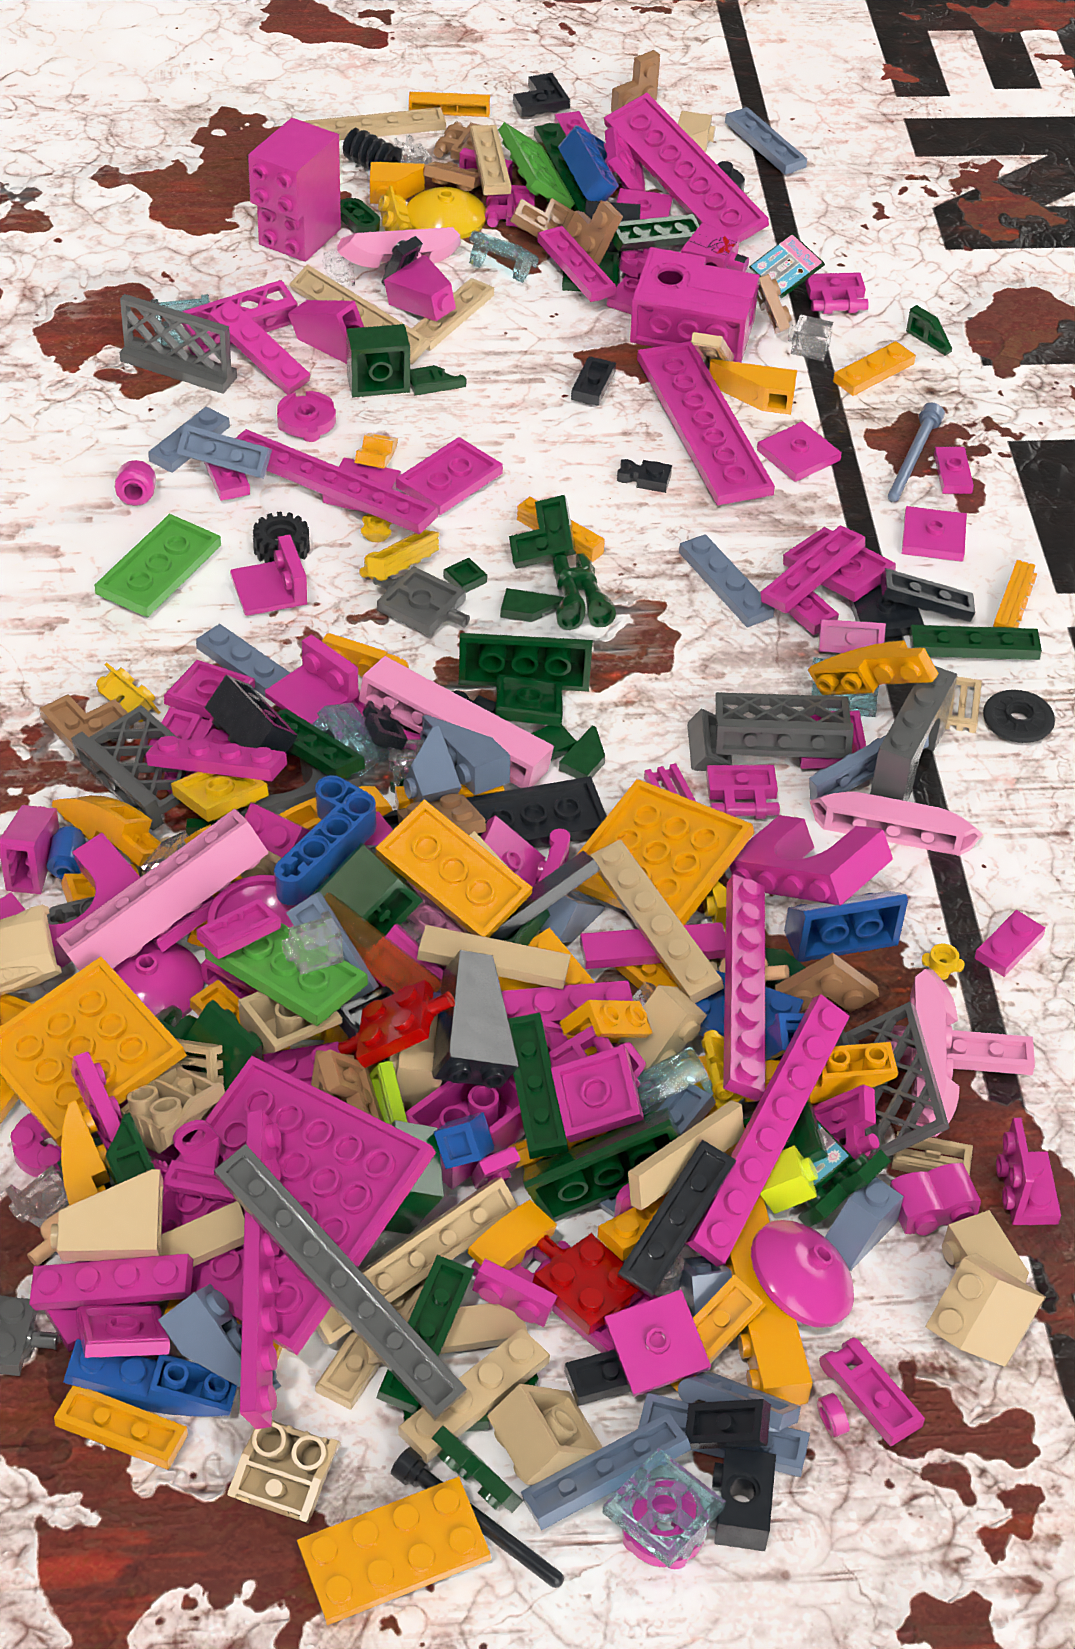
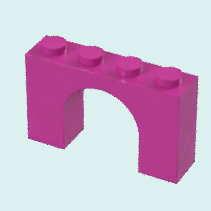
M779 815L746 843L729 868L732 875L735 874L745 879H751L765 886V893L841 906L890 863L893 857L883 829L856 825L827 850L817 855L803 858L815 848L805 819Z
M100 833L72 852L81 873L96 890L92 904L82 915L72 921L63 924H49L56 963L61 966V969L72 961L56 939L141 878L103 833ZM12 892L0 899V920L25 911V908Z

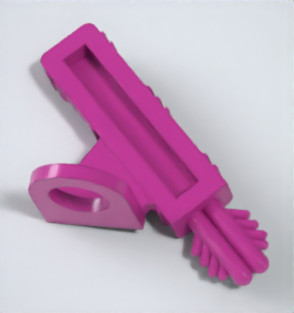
M193 1120L179 1127L173 1135V1143L176 1149L184 1156V1160L182 1162L180 1160H171L169 1167L166 1161L161 1162V1160H158L157 1162L156 1159L152 1161L154 1168L160 1169L163 1187L175 1193H185L231 1203L236 1202L237 1200L214 1175L221 1143L217 1132L204 1120ZM191 1131H203L201 1136L194 1141H182L183 1137Z

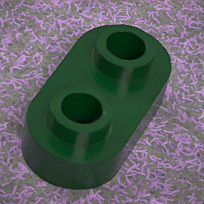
M357 198L340 200L341 221L355 233L380 231L379 215L362 200Z

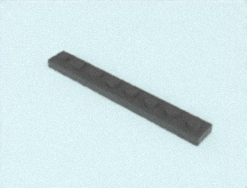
M246 1144L214 1170L215 1177L434 1421L466 1393L467 1388Z

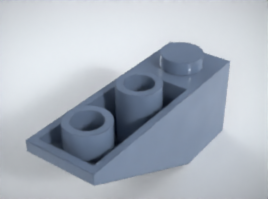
M429 715L422 716L423 731L420 732L422 744L425 742L432 727L439 725L460 784L465 785L474 795L510 783V754L492 737Z
M209 1284L191 1294L158 1319V1321L181 1355L240 1387L242 1325L237 1323L229 1311V1304L225 1296ZM274 1370L272 1385L276 1391L281 1385L276 1379L277 1374Z

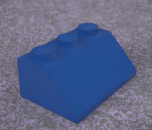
M884 891L850 897L841 906L818 902L789 907L784 932L795 959L799 962L822 959L831 953L840 956L898 946L908 897L904 893Z

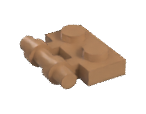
M456 121L454 124L449 125L444 132V136L440 137L435 143L434 155L440 158L450 152L451 159L459 160L460 152L463 148L473 150L470 126H478L479 124L470 122L466 128L463 127L461 122Z
M434 161L425 165L424 176L431 177L434 183L457 184L458 189L472 191L473 188L481 186L478 169L460 168L458 164L452 162L441 163Z

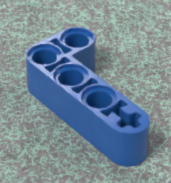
M575 125L558 148L584 196L589 201H607L619 185L605 162L607 158V152L604 148L605 142Z
M329 775L318 780L315 785L316 809L321 821L285 854L274 868L276 896L281 903L295 906L309 898L361 842L365 843L374 834L377 826L376 802L371 794L338 776Z

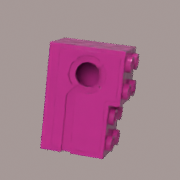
M291 117L248 154L250 203L257 205L259 245L306 262L341 229L339 134Z
M650 247L632 299L630 342L659 347L689 342L692 340L693 332L722 336L734 355L733 362L742 363L755 320L760 275L706 265V257Z

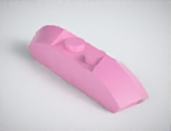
M453 227L366 232L343 237L337 245V251L344 258L357 265L378 268L380 262L387 263L390 261L393 255V247L401 240L407 241L417 236L423 243L417 258L425 255L433 263L440 262L449 257L460 246L461 241L460 234Z
M839 792L810 800L815 821L823 830L847 834L856 825L880 828L884 830L887 842L957 856L970 851L983 835L977 828L959 815L934 806L860 792Z
M924 969L915 977L910 1002L917 1010L949 1124L958 1104L959 1086L952 1081L953 1059L947 1058L946 1048H951L952 1026L950 1025L958 1021L957 1010L953 997L943 980L933 970ZM911 1047V1063L913 1062V1060H914V1058H915V1056H916V1054H917V1050H916L915 1048H912V1047ZM916 1076L911 1085L913 1096L919 1097L926 1084L925 1079ZM924 1107L916 1125L922 1127L935 1121L934 1111Z

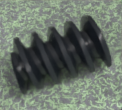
M356 127L347 134L342 146L345 158L369 170L371 162L401 163L403 152L398 146L394 147L392 143L386 142L374 134H370L367 130L360 131Z

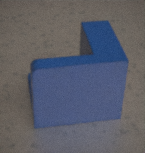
M484 1112L448 1121L434 1131L445 1169L482 1160L494 1150L493 1140Z

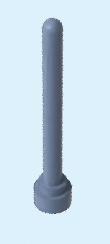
M930 402L923 406L919 414L921 426L888 493L889 501L897 502L931 430L941 425L945 411L939 404Z

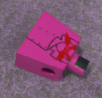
M704 223L700 224L681 249V253L706 257V265L746 272L749 265V257L738 254V238Z

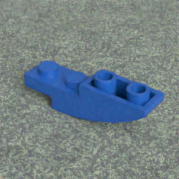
M76 1339L63 1381L66 1384L103 1393L106 1396L145 1411L198 1417L229 1416L237 1385L197 1363L168 1355H159L157 1361L141 1356L85 1358L80 1339Z

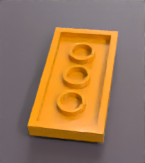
M425 799L375 848V853L378 857L473 935L489 938L532 894L533 887Z
M459 1476L297 1540L327 1626L491 1560V1553Z

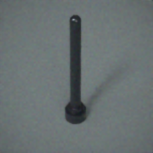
M411 1446L401 1453L391 1469V1475L404 1485L410 1483L412 1486L419 1485L423 1489H427L443 1483L442 1480L428 1471L429 1465L425 1463L422 1456ZM470 1503L484 1536L549 1586L558 1588L563 1584L564 1576L557 1568Z

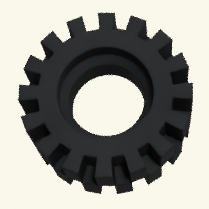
M277 512V516L269 513L266 514L267 519L261 517L258 519V523L255 522L254 529H252L253 549L260 562L263 560L265 563L275 561L274 551L278 550V540L276 539L284 535H291L299 558L306 559L307 553L310 551L309 527L306 521H302V517L297 515L293 518V513L288 512L286 516H283L282 512Z

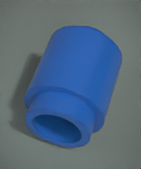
M65 826L60 828L52 837L47 869L59 879H63L64 874H81L72 853L87 842L80 829Z

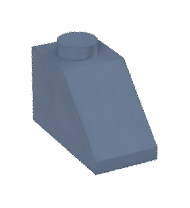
M439 725L432 727L415 757L406 779H404L406 796L408 799H413V802H422L425 799L429 803L440 800L446 794H458L461 784Z
M573 889L547 908L550 917L541 927L539 934L550 927L560 941L573 942L603 912L606 906L588 895Z
M877 1177L849 1197L825 1236L839 1251L849 1271L853 1270L898 1221L904 1196Z
M703 1256L675 1260L681 1289L687 1305L691 1308L692 1318L732 1278V1272L725 1264L717 1267Z

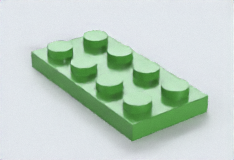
M504 122L498 129L503 138L502 144L510 151L511 160L518 165V173L526 180L527 189L536 196L539 194L543 195L548 202L553 198L571 209L575 202L543 146Z
M169 513L94 584L95 594L148 618L222 545L221 536Z
M281 923L280 929L220 959H217L204 947L207 960L315 1026H319L368 985L367 973Z

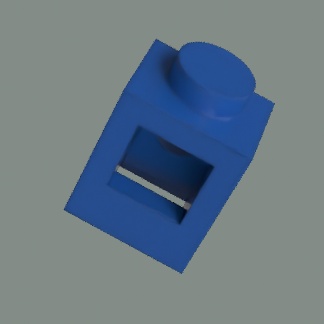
M777 1013L775 1015L776 1020L773 1021V1025L765 1029V1061L782 1059L805 1013Z

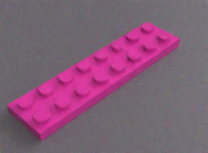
M648 93L643 94L604 117L605 126L607 128L614 126L628 144L633 156L688 214H694L699 224L704 223L738 238L739 243L769 226V218Z
M691 341L638 350L637 360L716 505L774 495V483Z

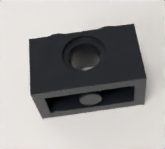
M725 1448L723 1463H714L712 1488L719 1489L718 1501L711 1500L708 1517V1527L716 1528L714 1544L765 1552L770 1532L776 1454ZM742 1495L750 1501L740 1502L732 1496Z

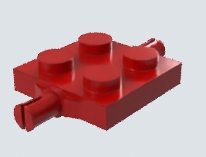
M426 979L414 985H406L397 993L382 1000H375L363 1008L359 1032L356 1033V1036L339 1042L338 1050L341 1054L347 1055L356 1052V1059L364 1068L428 1039L430 1025L434 1017L438 1013L454 1007L455 999L449 991L433 999L434 989Z
M592 1233L574 1246L562 1249L549 1235H545L544 1238L542 1237L536 1245V1248L542 1251L551 1262L534 1273L532 1283L557 1295L555 1305L588 1336L602 1325H605V1316L628 1309L634 1301L645 1294L617 1276L624 1262Z

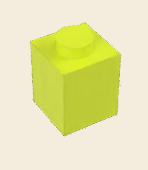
M795 1145L782 1150L760 1193L774 1214L817 1197L813 1181L818 1179V1174L812 1160L809 1157L804 1159Z

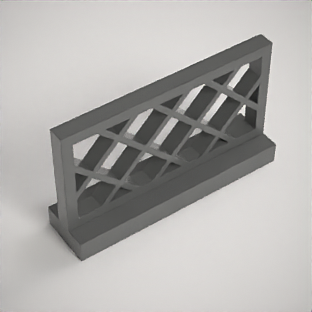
M124 294L120 298L124 348L119 352L121 362L224 394L237 379V368L231 367L229 326ZM131 307L136 308L144 317L139 320L131 311ZM155 315L162 316L169 323V326L165 328ZM148 321L157 331V334L153 336L143 323ZM181 323L188 324L196 334L190 336ZM136 329L144 339L133 337V330ZM174 329L183 342L178 344L169 331ZM208 331L220 334L219 344H216L209 336ZM162 337L170 347L161 345L157 339ZM200 337L209 350L204 352L195 339ZM188 345L195 355L186 353L183 347ZM214 353L221 363L212 361L209 355Z
M715 693L716 754L844 758L852 752L854 728L850 720L848 696ZM724 704L737 705L738 707L731 709L730 707ZM759 706H770L772 708L765 710ZM792 707H803L805 709L798 711ZM826 708H840V709L837 710V711H835V712H831V711L827 710ZM750 712L755 717L749 719L744 714ZM783 713L784 715L788 716V718L783 720L777 717V715ZM816 714L822 719L816 721L810 718V716Z
M140 705L92 736L88 737L85 733L80 732L73 736L71 740L79 762L120 801L133 806L152 819L150 829L153 831L164 824L161 815L181 803L179 799L173 796V793L160 801L156 797L158 790H172V782L184 778L186 772L194 771L148 766L147 763H142L146 752L152 747L147 746L149 738L175 735ZM141 719L146 722L144 729H129L131 725ZM109 739H118L116 746L100 745ZM126 739H141L139 746H124ZM121 756H136L134 763H119ZM163 772H178L176 780H161ZM139 773H155L153 780H138Z
M911 1002L897 1007L846 1033L842 1031L835 1045H857L859 1040L871 1034L877 1035L874 1043H883L887 1039L898 1043L893 1054L897 1070L905 1072L906 1075L897 1090L887 1086L889 1081L873 1087L875 1090L876 1124L865 1129V1136L875 1134L879 1139V1147L871 1150L869 1155L881 1149L888 1157L950 1128L917 1010ZM906 1017L908 1018L909 1024L902 1036L891 1033L896 1022ZM908 1046L917 1050V1054L910 1067L899 1063ZM916 1076L925 1079L926 1082L919 1097L907 1094ZM883 1092L894 1096L885 1113L876 1109V1104ZM903 1100L915 1103L906 1121L895 1117ZM924 1107L933 1110L936 1118L935 1121L922 1127L916 1125ZM893 1123L901 1126L902 1128L897 1138L885 1143L884 1135L890 1124Z

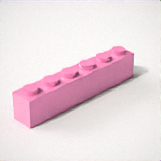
M386 656L363 675L359 701L367 704L370 700L379 710H381L383 705H387L391 710L390 718L398 720L401 724L418 733L423 731L422 716L429 715L492 737L510 754V782L520 788L531 787L547 773L554 746Z
M233 809L61 935L56 941L79 971L100 956L113 969L126 958L139 953L145 944L157 935L167 931L172 924L184 915L197 910L202 902L214 893L227 888L231 881L245 870H250L257 866L260 860L269 852L249 822L236 809Z

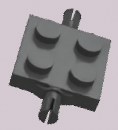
M413 566L405 575L397 579L390 577L384 581L376 580L375 577L373 579L374 585L387 590L377 600V611L428 636L446 621L450 620L463 628L470 621V615L457 610L466 601V591Z
M0 1296V1374L20 1376L24 1359L33 1347L57 1350L59 1332L35 1331L34 1322L38 1310L35 1311L29 1305L30 1299Z

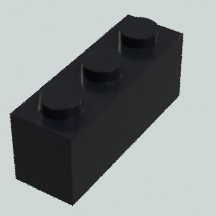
M225 675L204 707L214 718L212 723L229 734L228 741L239 746L251 748L267 747L271 750L287 753L298 737L251 685L229 675Z

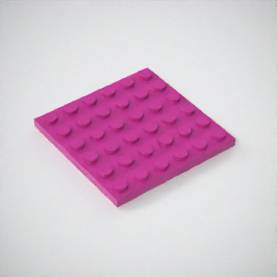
M251 1056L205 1119L221 1139L217 1167L246 1144L247 1112L262 1109L269 1119L278 1125L281 1134V1144L279 1147H276V1160L278 1161L281 1174L280 1183L358 1268L436 1154L435 1150L430 1144ZM197 1130L190 1141L199 1138L203 1131ZM180 1154L176 1161L180 1160L182 1162L184 1156ZM163 1187L162 1234L231 1204V1202L212 1200L206 1197L201 1198V1196L185 1193H175ZM244 1244L194 1266L191 1294L211 1284L215 1290H218L225 1296L229 1304V1311L235 1320L241 1324ZM279 1248V1254L275 1256L274 1265L279 1281L278 1292L274 1293V1308L278 1316V1329L273 1332V1342L298 1356L331 1305Z

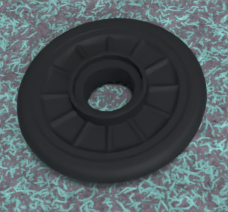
M1011 689L1000 691L992 695L986 701L983 708V717L989 729L999 737L1012 742L1031 743L1039 741L1048 736L1055 725V715L1051 706L1038 695L1024 690ZM1021 713L1024 714L1027 718L1016 719L1011 714Z

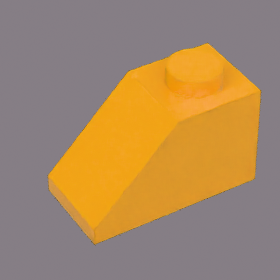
M371 162L370 204H378L381 196L386 194L390 185L393 187L394 195H399L405 200L423 191L425 164Z

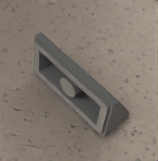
M701 708L687 724L691 769L706 771L707 765H732V755L716 754V715Z

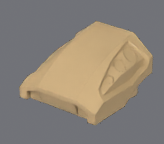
M34 906L19 914L0 920V996L9 992L32 988L62 973L61 966L56 963L47 914L50 913L48 906Z
M176 1063L149 1084L128 1093V1104L120 1109L121 1120L124 1114L130 1112L145 1147L160 1154L173 1144V1135L179 1127L187 1122L200 1120L221 1099L225 1093L224 1085L220 1082L215 1084L184 1069L182 1064Z
M272 1420V1427L254 1428L241 1454L227 1495L309 1523L327 1472L341 1442L332 1438L319 1437L308 1431L304 1432Z

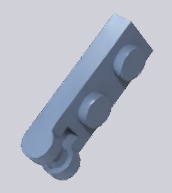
M705 1371L697 1374L696 1377L692 1376L683 1379L678 1386L679 1397L686 1403H694L699 1400L705 1402L766 1400L771 1404L769 1432H780L782 1429L798 1423L801 1406L713 1372Z

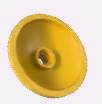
M438 187L425 190L413 197L406 206L408 211L406 216L410 219L412 230L453 227L460 234V239H464L479 232L486 223V208L484 204L473 194L458 188Z

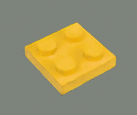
M196 772L171 783L173 796L207 822L219 820L233 809L249 807L250 803L255 804L256 801L269 796L267 783L257 779Z

